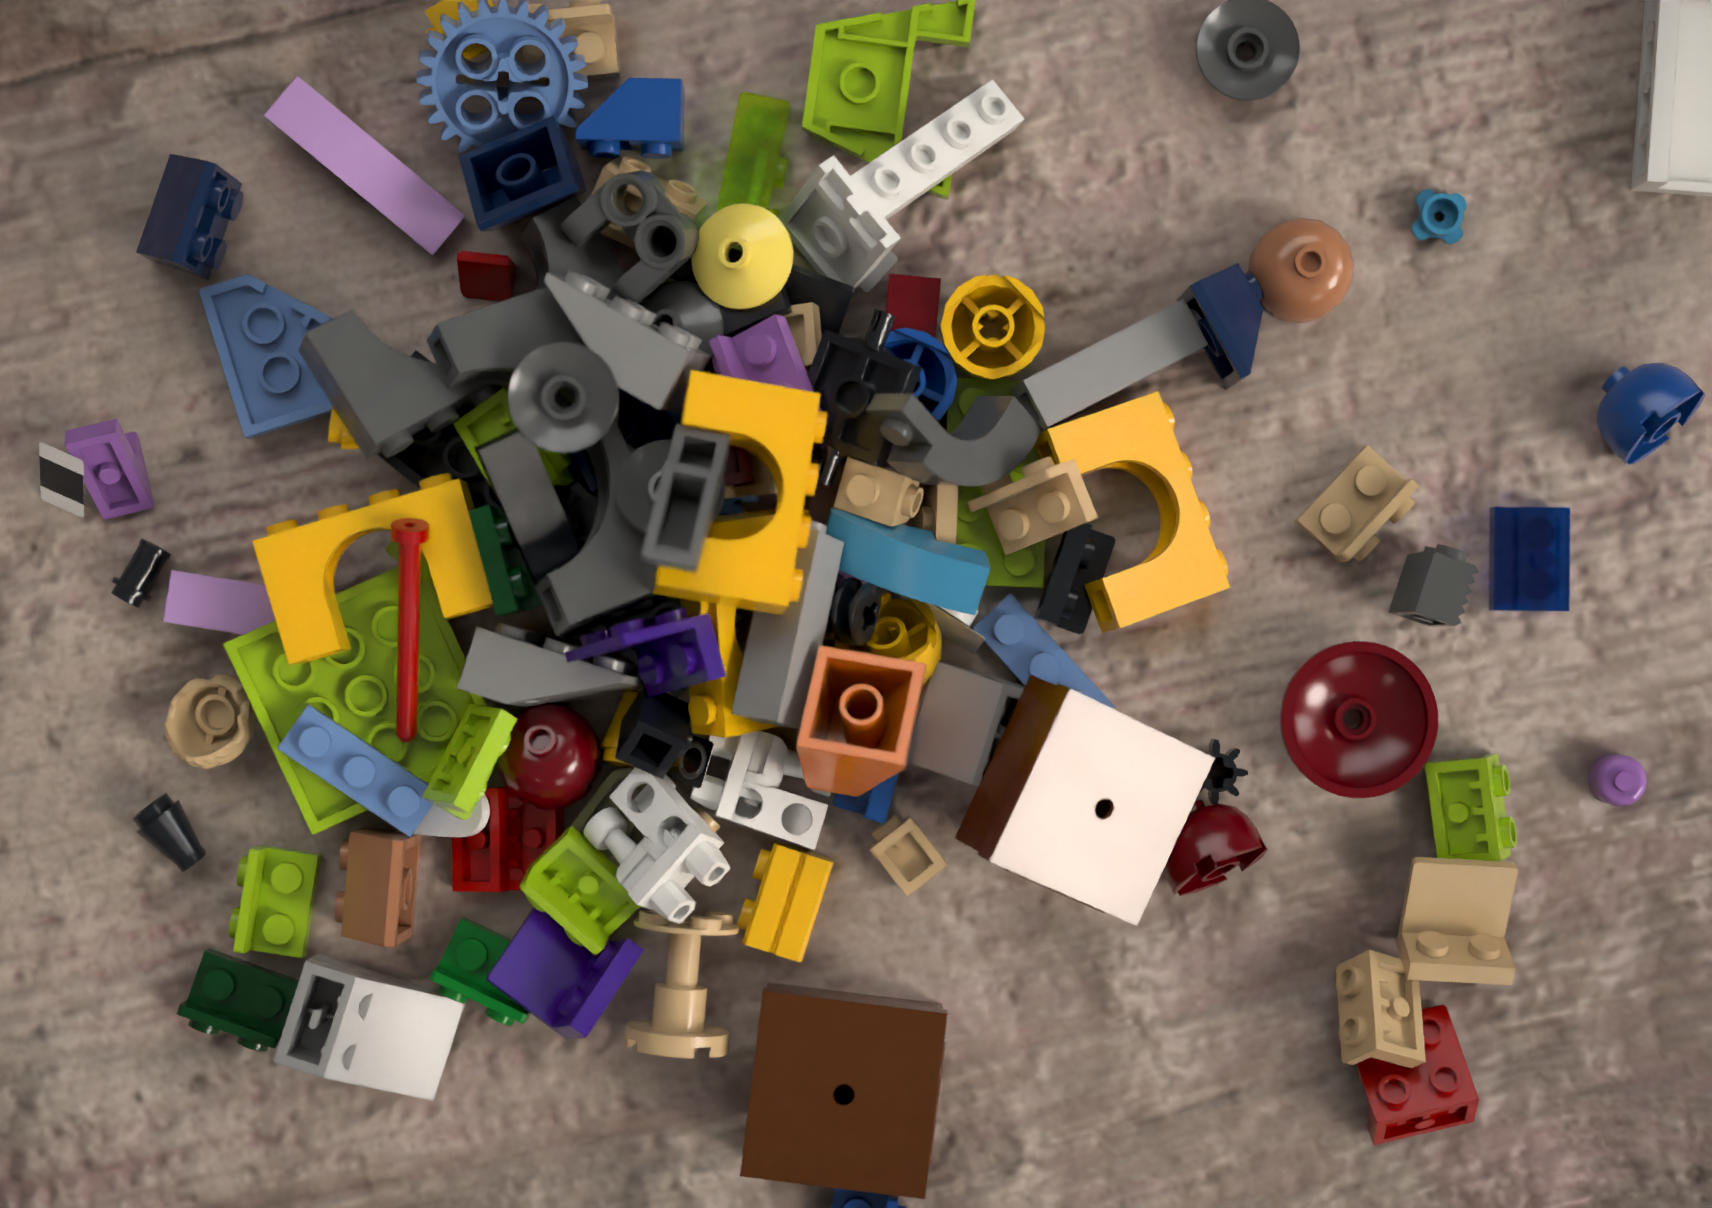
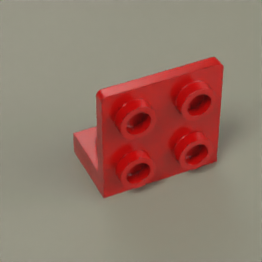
M1445 1005L1422 1009L1425 1063L1409 1068L1370 1057L1355 1064L1369 1104L1367 1128L1373 1145L1474 1122L1479 1097Z

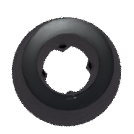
M167 793L157 798L132 818L139 827L136 833L175 863L181 872L189 869L207 854L200 844L180 801L173 802Z

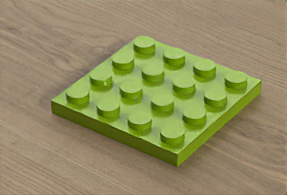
M398 566L335 594L350 643V650L303 664L289 665L276 620L223 643L312 835L369 809L277 749L308 704L427 783L430 782L469 704L487 706L483 696L457 688L466 658L448 619L443 617L440 603L432 584L420 577L417 735L411 742H402L397 737Z

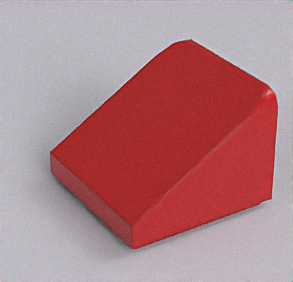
M462 250L461 253H457L460 291L464 297L500 302L513 298L516 265L508 255Z

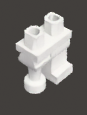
M755 731L727 738L709 736L708 740L714 743L711 755L730 761L726 776L722 780L705 774L702 787H692L689 799L705 808L714 810V817L767 834L808 850H815L828 805L779 789L783 775L804 779L798 753L788 749L781 738L763 731ZM811 789L812 792L826 797H830L832 793Z
M635 767L609 797L645 837L638 845L626 835L628 822L614 807L605 808L595 814L585 826L584 836L597 850L609 849L620 864L617 869V880L629 892L628 895L637 905L655 910L667 920L681 923L695 909L696 902L684 890L694 876L702 884L712 886L718 883L730 870L729 864L719 850L725 842L715 832L710 830L701 816L675 790L677 786L667 774L661 779ZM646 783L647 785L637 797L631 799L634 790Z

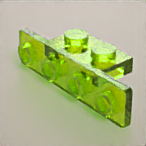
M748 92L740 93L716 212L730 205L745 203L763 207L778 217L779 210L770 208L773 189L783 190L789 159L780 157L790 109L788 101Z

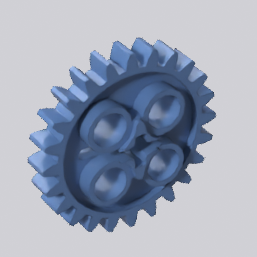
M478 0V10L472 12L466 4L460 1L458 3L459 20L455 21L450 16L442 14L440 16V23L445 33L428 31L427 41L435 50H420L419 61L430 67L417 71V83L430 86L419 93V101L423 105H435L427 113L429 124L445 121L441 129V139L443 141L452 138L456 134L459 136V153H464L472 144L478 148L553 115L559 125L563 124L574 128L577 125L576 117L569 108L583 109L585 107L584 97L574 90L588 88L587 76L575 73L584 68L586 62L584 55L570 54L579 45L576 35L560 38L566 28L565 20L561 17L550 24L547 23L549 13L547 5H541L532 14L529 12L528 0H519L516 8L509 7L508 0H498L497 6L492 7L489 6L487 0ZM479 43L485 45L491 53L484 61L475 63L464 58L462 51L470 44ZM525 45H534L543 51L540 60L532 64L520 62L515 57V53ZM498 72H508L507 87H497ZM464 74L468 78L472 79H467L464 82H458L455 79V77L457 75ZM541 77L549 78L547 84H539L533 80H538ZM480 95L488 99L490 105L483 112L472 113L464 109L462 103L469 96ZM531 96L540 100L542 106L534 114H522L514 107L517 101L523 97Z

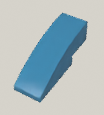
M830 509L825 534L844 542L839 565L840 571L903 596L975 616L990 571L985 551L934 540L933 532L903 524L890 527L846 511Z

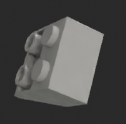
M938 662L932 676L923 685L906 762L970 785L979 786L1025 686Z

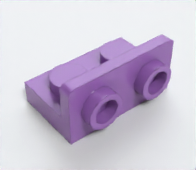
M774 314L732 338L718 335L709 340L714 354L712 364L717 375L814 392L785 316Z

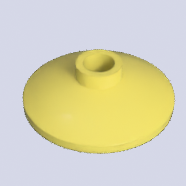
M745 203L730 205L710 216L700 228L697 248L691 256L692 270L701 290L714 302L731 309L744 310L755 308L775 297L787 282L793 265L791 237L782 221L767 209ZM740 244L743 248V255L739 261L731 263L729 260L730 249Z

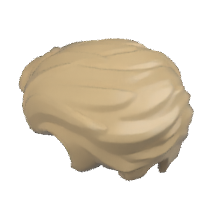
M226 673L217 674L211 679L195 678L188 681L169 705L168 716L164 723L167 745L180 761H184L190 766L209 769L214 766L224 765L236 759L244 751L247 744H249L255 733L257 716L239 679Z

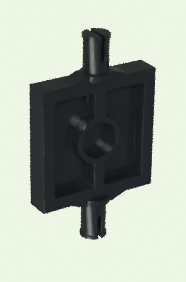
M874 309L875 312L865 338H849L825 329L808 373V378L814 392L821 393L820 409L827 412L822 443H815L819 448L823 449L817 463L819 464L817 481L827 486H833L842 457L858 458L872 465L885 467L893 443L883 437L879 430L880 426L868 414L866 408L876 393L913 394L923 368L898 358L889 348L885 347L896 316L878 309Z

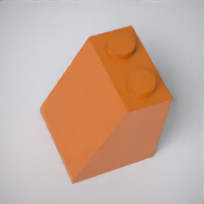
M819 645L796 745L806 788L859 797L905 769L926 663Z

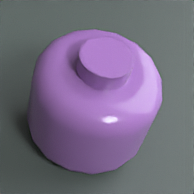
M1609 754L1599 758L1590 768L1588 776L1589 787L1594 796L1603 803L1615 806H1626L1636 802L1645 792L1647 785L1646 772L1642 765L1634 758L1621 754Z

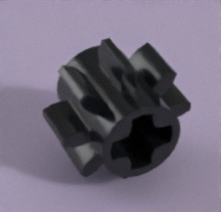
M1211 739L1209 751L1204 753L1216 757L1217 764L1225 766L1226 772L1225 776L1216 777L1215 785H1212V780L1206 777L1200 792L1203 789H1207L1209 802L1217 804L1219 792L1227 791L1236 797L1239 795L1234 783L1237 776H1246L1248 771L1237 768L1233 761L1240 753L1238 748H1231L1225 754L1220 753L1219 740Z

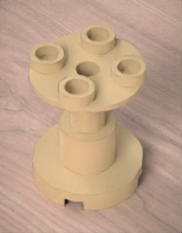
M655 910L639 911V917L634 919V926L670 933L666 982L655 984L652 1019L635 1020L625 1024L624 1047L629 1048L636 1044V1052L672 1058H694L697 1048L710 1047L709 1058L722 1057L728 1054L730 1031L720 1026L705 1023L707 987L698 985L697 982L701 935L720 936L737 934L739 927L734 925L735 914L721 911H704L703 916H690V918H686L683 922L676 923L667 920Z

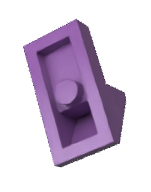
M117 419L65 431L64 445L70 455L83 461L84 483L103 520L154 508V499L140 439L136 432L124 434Z

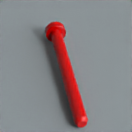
M402 518L391 523L390 537L392 541L399 543L396 735L402 742H411L417 735L420 554L421 544L429 540V523L417 518Z

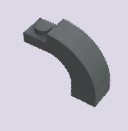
M876 393L866 408L868 414L880 426L879 430L883 437L896 445L886 462L907 478L924 484L981 486L995 482L1012 472L1025 459L1043 431L1015 396H977L960 425L951 434L942 428L912 393Z

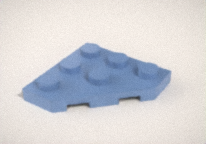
M249 274L198 289L244 438L252 439L331 414L333 405L298 350L306 332L332 320V317Z

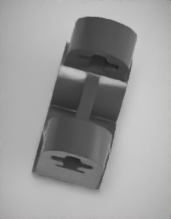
M643 170L617 174L610 178L560 226L577 248L591 241L611 223L621 226L635 242V249L641 260L617 280L611 289L618 297L626 301L631 300L637 304L691 258L696 251L699 241V231L694 221L676 209L665 195V189L661 181L652 173ZM629 185L635 186L642 195L643 202L638 212H633L625 203L624 194ZM662 226L669 227L676 236L677 244L672 254L663 250L658 242V234Z

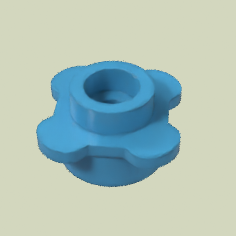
M1430 189L1421 191L1415 198L1418 214L1417 221L1411 226L1413 236L1418 240H1426L1428 237L1439 238L1448 245L1458 242L1463 235L1460 225L1467 207L1464 197L1457 193L1452 195L1446 193L1435 194ZM1435 213H1442L1443 220L1441 222L1435 220Z

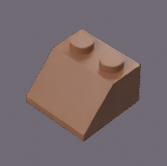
M358 828L350 831L349 840L343 839L339 855V868L342 871H347L345 891L338 892L335 903V921L342 923L341 937L382 947L395 948L413 936L421 835H411L409 837L400 831Z

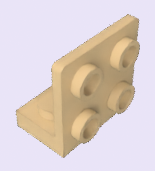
M1414 857L1412 859L1396 941L1407 980L1496 985L1513 984L1516 967L1504 937L1518 875V869L1514 862Z

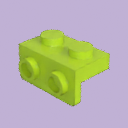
M572 825L530 864L520 884V889L525 893L526 898L534 908L548 913L564 928L567 936L575 944L585 946L594 955H598L605 948L609 936L641 907L628 895L629 892L623 885L619 884L616 877L618 867L602 852L597 850Z

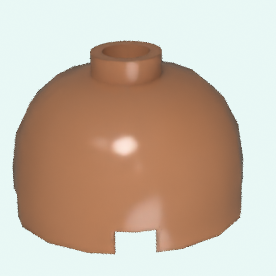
M1297 218L1277 224L1261 237L1250 255L1248 271L1255 276L1262 289L1264 298L1259 300V302L1262 303L1266 310L1273 313L1272 316L1281 321L1302 324L1321 319L1341 304L1352 284L1354 261L1348 243L1338 230L1321 220Z

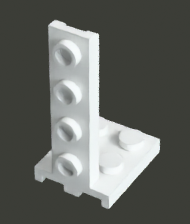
M992 79L851 176L833 155L816 168L779 219L787 228L791 241L818 274L855 287V292L901 239L887 219L1010 134L1025 119Z

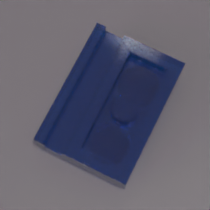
M1491 507L1489 528V611H1569L1570 507Z

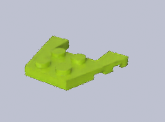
M956 0L935 5L927 3L912 6V9L882 15L879 12L816 24L802 131L867 163L872 162L900 143L903 136L915 42L924 41L969 48L976 0ZM952 174L927 192L940 199L948 200Z

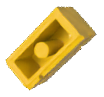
M776 840L771 851L761 848L752 876L753 879L761 881L755 901L745 898L736 925L739 929L745 931L742 943L796 962H802L834 859Z

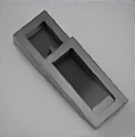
M676 424L668 459L664 461L640 562L697 572L728 461L730 435Z

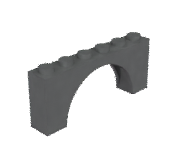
M576 196L533 217L521 236L533 260L537 289L547 286L544 281L547 273L565 278L568 270L580 276L582 274L610 289L625 274L600 233L582 247L577 248L560 228L561 224L581 206ZM611 289L607 298L613 301L617 295ZM353 309L306 332L298 350L366 459L380 452H383L385 457H391L414 442L413 434L426 427L432 433L447 427L459 418L458 410L471 403H474L475 407H477L503 387V385L471 384L448 389L437 363L419 360L392 348L373 334L359 319ZM577 332L582 345L587 346L581 338V336L579 335V333Z
M548 286L439 322L427 339V343L448 389L471 384H495L509 387L516 367L533 350L557 342L582 345L574 325ZM563 386L557 391L556 400L560 406L569 408L574 404L576 395L570 387ZM618 410L614 422L607 433L596 443L586 448L593 465L597 489L596 511L590 533L581 550L572 561L547 574L535 586L556 636L659 595L653 594L657 565L640 562L646 534L634 528L625 519L616 500L615 486L618 471L625 459L635 451L631 444H626L619 429L620 417Z

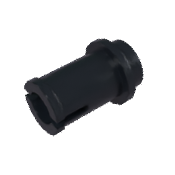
M143 538L140 540V545L121 577L113 578L112 582L116 585L111 592L116 597L138 608L143 600L149 601L152 596L147 593L166 560L171 556L166 550Z

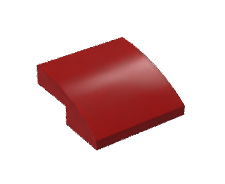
M487 786L484 794L489 802L490 816L486 826L473 836L452 837V892L522 891L520 884L530 864L564 833V808L548 811L539 809L535 805L527 804L523 800L520 801L512 795L507 786Z

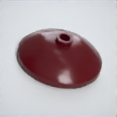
M1343 642L1317 652L1307 659L1294 673L1286 687L1281 702L1280 731L1283 744L1292 763L1314 785L1343 797L1372 798L1385 795L1402 787L1425 765L1431 755L1437 737L1438 708L1435 695L1427 678L1405 655L1393 648L1374 642ZM1349 709H1355L1360 715V722L1356 727L1350 729L1344 724L1343 718Z

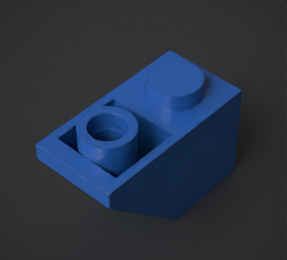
M628 78L576 128V141L580 148L589 150V156L597 158H616L620 156V150H639L640 156L644 158L667 159L671 158L672 151H684L685 89L682 79Z

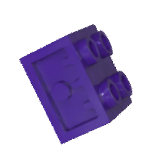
M685 608L660 614L652 619L643 621L642 619L633 620L612 626L610 629L581 636L583 647L564 652L566 661L569 663L635 647L638 658V672L645 684L648 698L726 676L710 614L707 613L688 618Z
M533 907L487 974L486 980L566 1040L586 1038L644 950L629 938L615 941L608 940L605 948L598 955H594L585 946L575 944L567 936L564 928L548 913L541 912Z

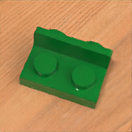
M462 917L439 965L433 969L429 978L431 981L440 984L437 991L443 996L459 1003H466L469 998L487 1007L484 1012L485 1015L504 1025L513 1026L514 1021L524 1024L531 1015V1013L486 980L487 974L511 939L466 917Z

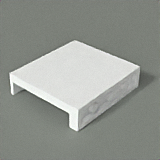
M1645 0L1631 191L1712 197V0Z

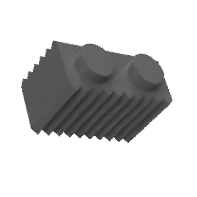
M1437 544L1436 548L1425 546L1423 552L1407 554L1388 612L1430 627L1456 626L1462 623L1459 615L1465 613L1462 605L1469 603L1466 595L1472 593L1469 585L1475 583L1472 575L1479 571L1476 565L1465 562L1468 555L1466 552L1441 544Z

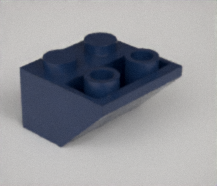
M170 154L136 253L151 261L209 280L212 269L217 270L221 266L226 253L227 244L223 237L229 220L235 221L240 213L243 203V192L240 191L242 183L215 163Z

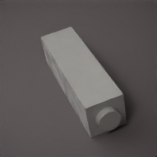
M1182 299L1024 379L1011 392L1043 431L1185 360L1206 347L1208 343L1198 325V320L1201 317L1194 309H1189L1185 299Z
M811 521L806 549L797 548L794 568L803 570L798 602L789 601V606L782 615L754 611L731 714L760 723L800 730L819 645L822 646L844 547V542L825 534L827 526Z

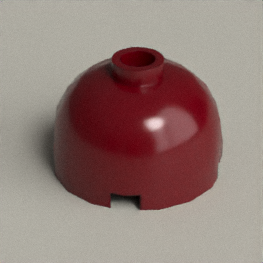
M544 703L527 707L515 714L514 717L517 718V721L510 732V743L505 752L498 757L499 773L512 795L520 801L523 800L527 804L535 805L536 808L547 811L569 807L586 797L592 789L591 784L596 779L598 770L601 772L603 765L601 742L589 721L569 706L556 703Z
M1196 800L1163 872L1173 893L1176 894L1178 892L1179 896H1184L1202 891L1227 880L1224 874L1230 872L1238 865L1241 871H1244L1260 860L1268 850L1255 825L1241 810L1235 806L1220 803L1205 806L1202 800Z

